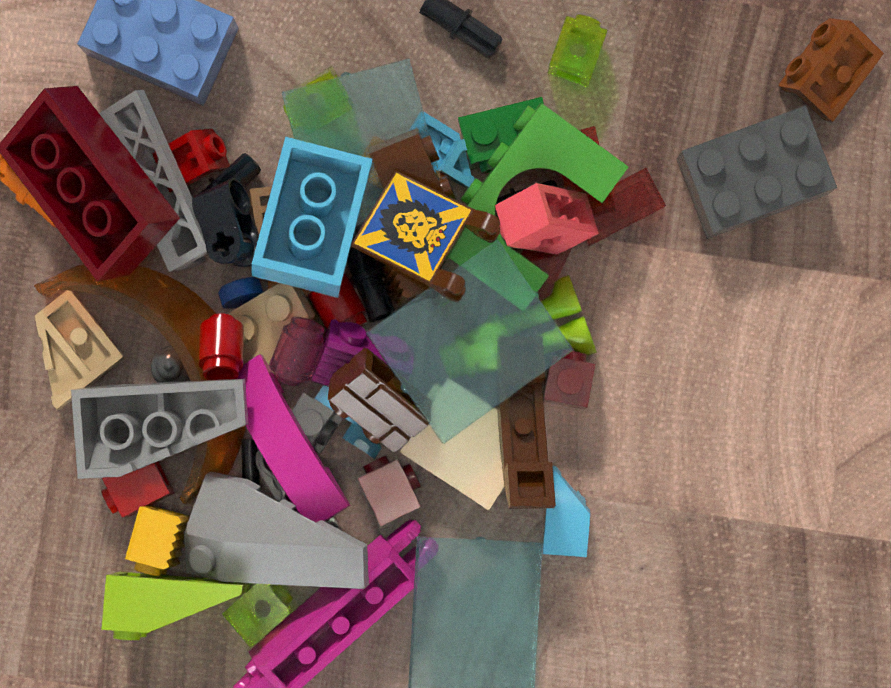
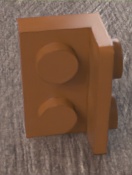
M829 18L813 31L811 42L802 54L789 63L785 70L786 75L779 83V87L785 92L797 94L823 120L833 122L884 53L852 21Z

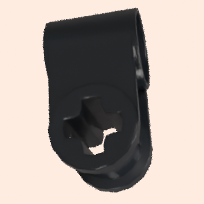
M232 178L195 195L192 199L193 212L199 222L209 257L214 262L221 264L232 263L234 266L243 268L252 266L259 233L251 211L250 198L244 186L237 179Z

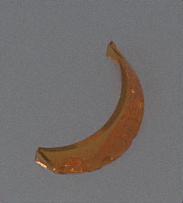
M82 264L34 285L38 293L45 297H50L59 290L80 291L103 296L130 308L149 321L167 339L182 361L190 381H208L203 377V370L199 367L200 324L216 314V312L194 291L172 277L146 267L138 266L131 275L97 282L87 267ZM245 426L197 445L190 476L179 497L184 505L196 501L207 473L215 472L229 475L241 446Z

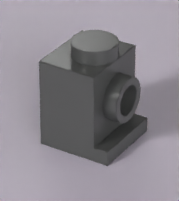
M304 392L292 409L294 416L315 452L321 454L343 418Z

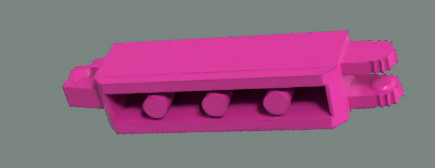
M409 519L386 539L380 534L367 546L369 585L365 589L319 588L248 651L252 658L245 666L248 672L233 688H302L415 588L419 580L416 572L438 551L436 542L432 538H426L401 557L399 553L421 532V525L416 520Z

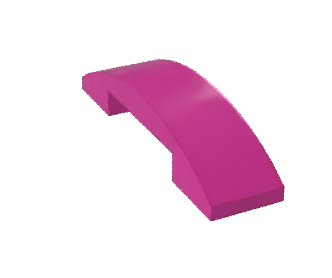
M259 354L245 363L239 371L237 379H245L248 424L246 427L285 493L292 503L296 505L295 507L298 512L315 523L320 520H329L351 505L330 469L324 467L284 399L282 395L284 391L264 356Z

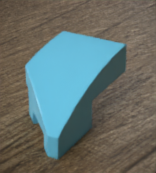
M424 111L419 112L409 131L418 127L422 138L430 135L440 160L433 162L434 168L448 176L450 180L468 189L474 181V176L471 175L466 155L465 139H461L458 132Z
M323 385L314 399L333 410L329 400H327L329 387ZM350 417L345 418L352 424L342 438L375 459L382 449L381 445L372 443L365 436L359 424Z
M552 466L556 506L555 508H546L543 554L587 557L590 509L586 506V500L579 491L576 492L561 476V471L556 466Z

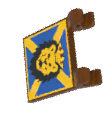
M395 170L351 245L358 251L430 286L445 298L453 302H459L466 292L465 280L455 273L442 270V267L465 228L479 238L492 243L500 234V220L490 213L475 210Z

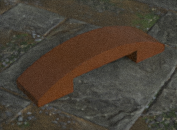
M498 336L496 388L498 431L503 479L509 509L555 508L556 506L552 462H548L542 389V383L545 379L542 336Z

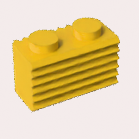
M140 506L125 559L136 562L134 567L136 571L153 576L166 575L168 568L180 564L178 557L183 555L180 549L185 547L183 543L184 531L190 516L156 506Z

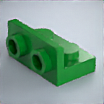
M538 97L458 117L462 139H465L467 147L466 154L470 170L480 168L481 174L490 173L493 168L487 164L489 158L501 142L508 146L519 133V131L513 128L515 122L528 105L535 110L540 103L544 104L543 98Z

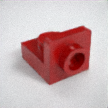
M212 128L191 130L168 143L187 186L212 172L224 171L230 166L226 157V146ZM154 151L152 155L156 164H158L159 158L156 151ZM167 187L169 192H173V189Z

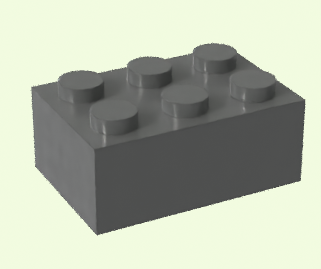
M806 105L682 150L677 157L678 165L706 239L821 198L837 188Z

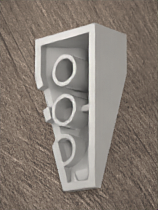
M245 379L105 385L71 390L78 479L120 477L248 424Z
M209 472L205 475L184 531L187 573L223 582L352 589H365L369 585L367 544L323 520L315 523L294 511L296 505L285 499H282L280 502L275 501L259 492L261 486L248 479Z

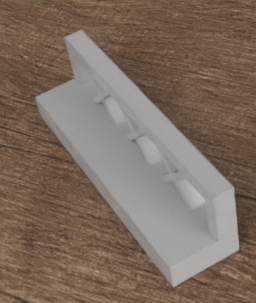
M135 90L99 114L180 217L179 221L157 244L168 271L174 272L194 268L206 261L204 255L208 253L199 222L193 212V198L145 91ZM154 151H156L159 158L158 164H156L152 155ZM167 187L173 189V192H169Z

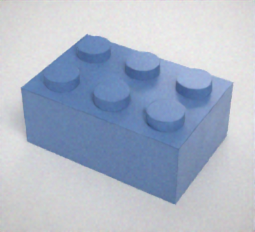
M97 0L77 45L86 55L204 106L239 28L234 17L196 0Z

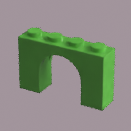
M540 103L535 110L528 105L513 125V128L519 131V133L509 146L503 142L500 143L487 161V164L493 169L483 182L475 178L461 197V200L475 210L484 211L495 216L497 198L502 188L511 178L526 170L544 168L559 172L593 198L603 203L628 169V166L544 104ZM465 228L448 257L521 311L525 310L549 277V274L513 247H508L500 234L494 242L489 243Z

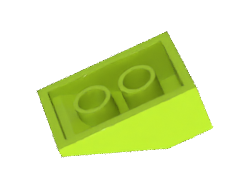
M121 571L107 574L101 630L114 631V639L140 640V637H147V633L250 591L251 583L223 582L210 578L172 575L153 576L145 573Z

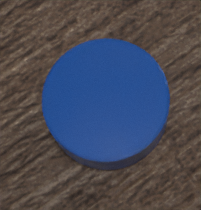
M246 277L225 284L219 289L218 295L224 309L240 307L264 291L260 279Z

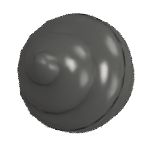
M171 345L160 349L155 354L151 363V372L157 383L186 382L192 380L196 366L194 358L189 351L180 346Z

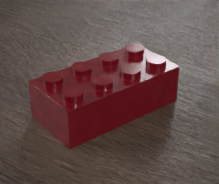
M78 86L44 88L0 142V154L97 282L131 275L180 219L175 210Z

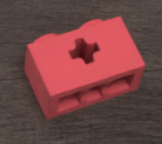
M536 183L495 205L500 220V234L508 247L558 255L599 234L586 193Z

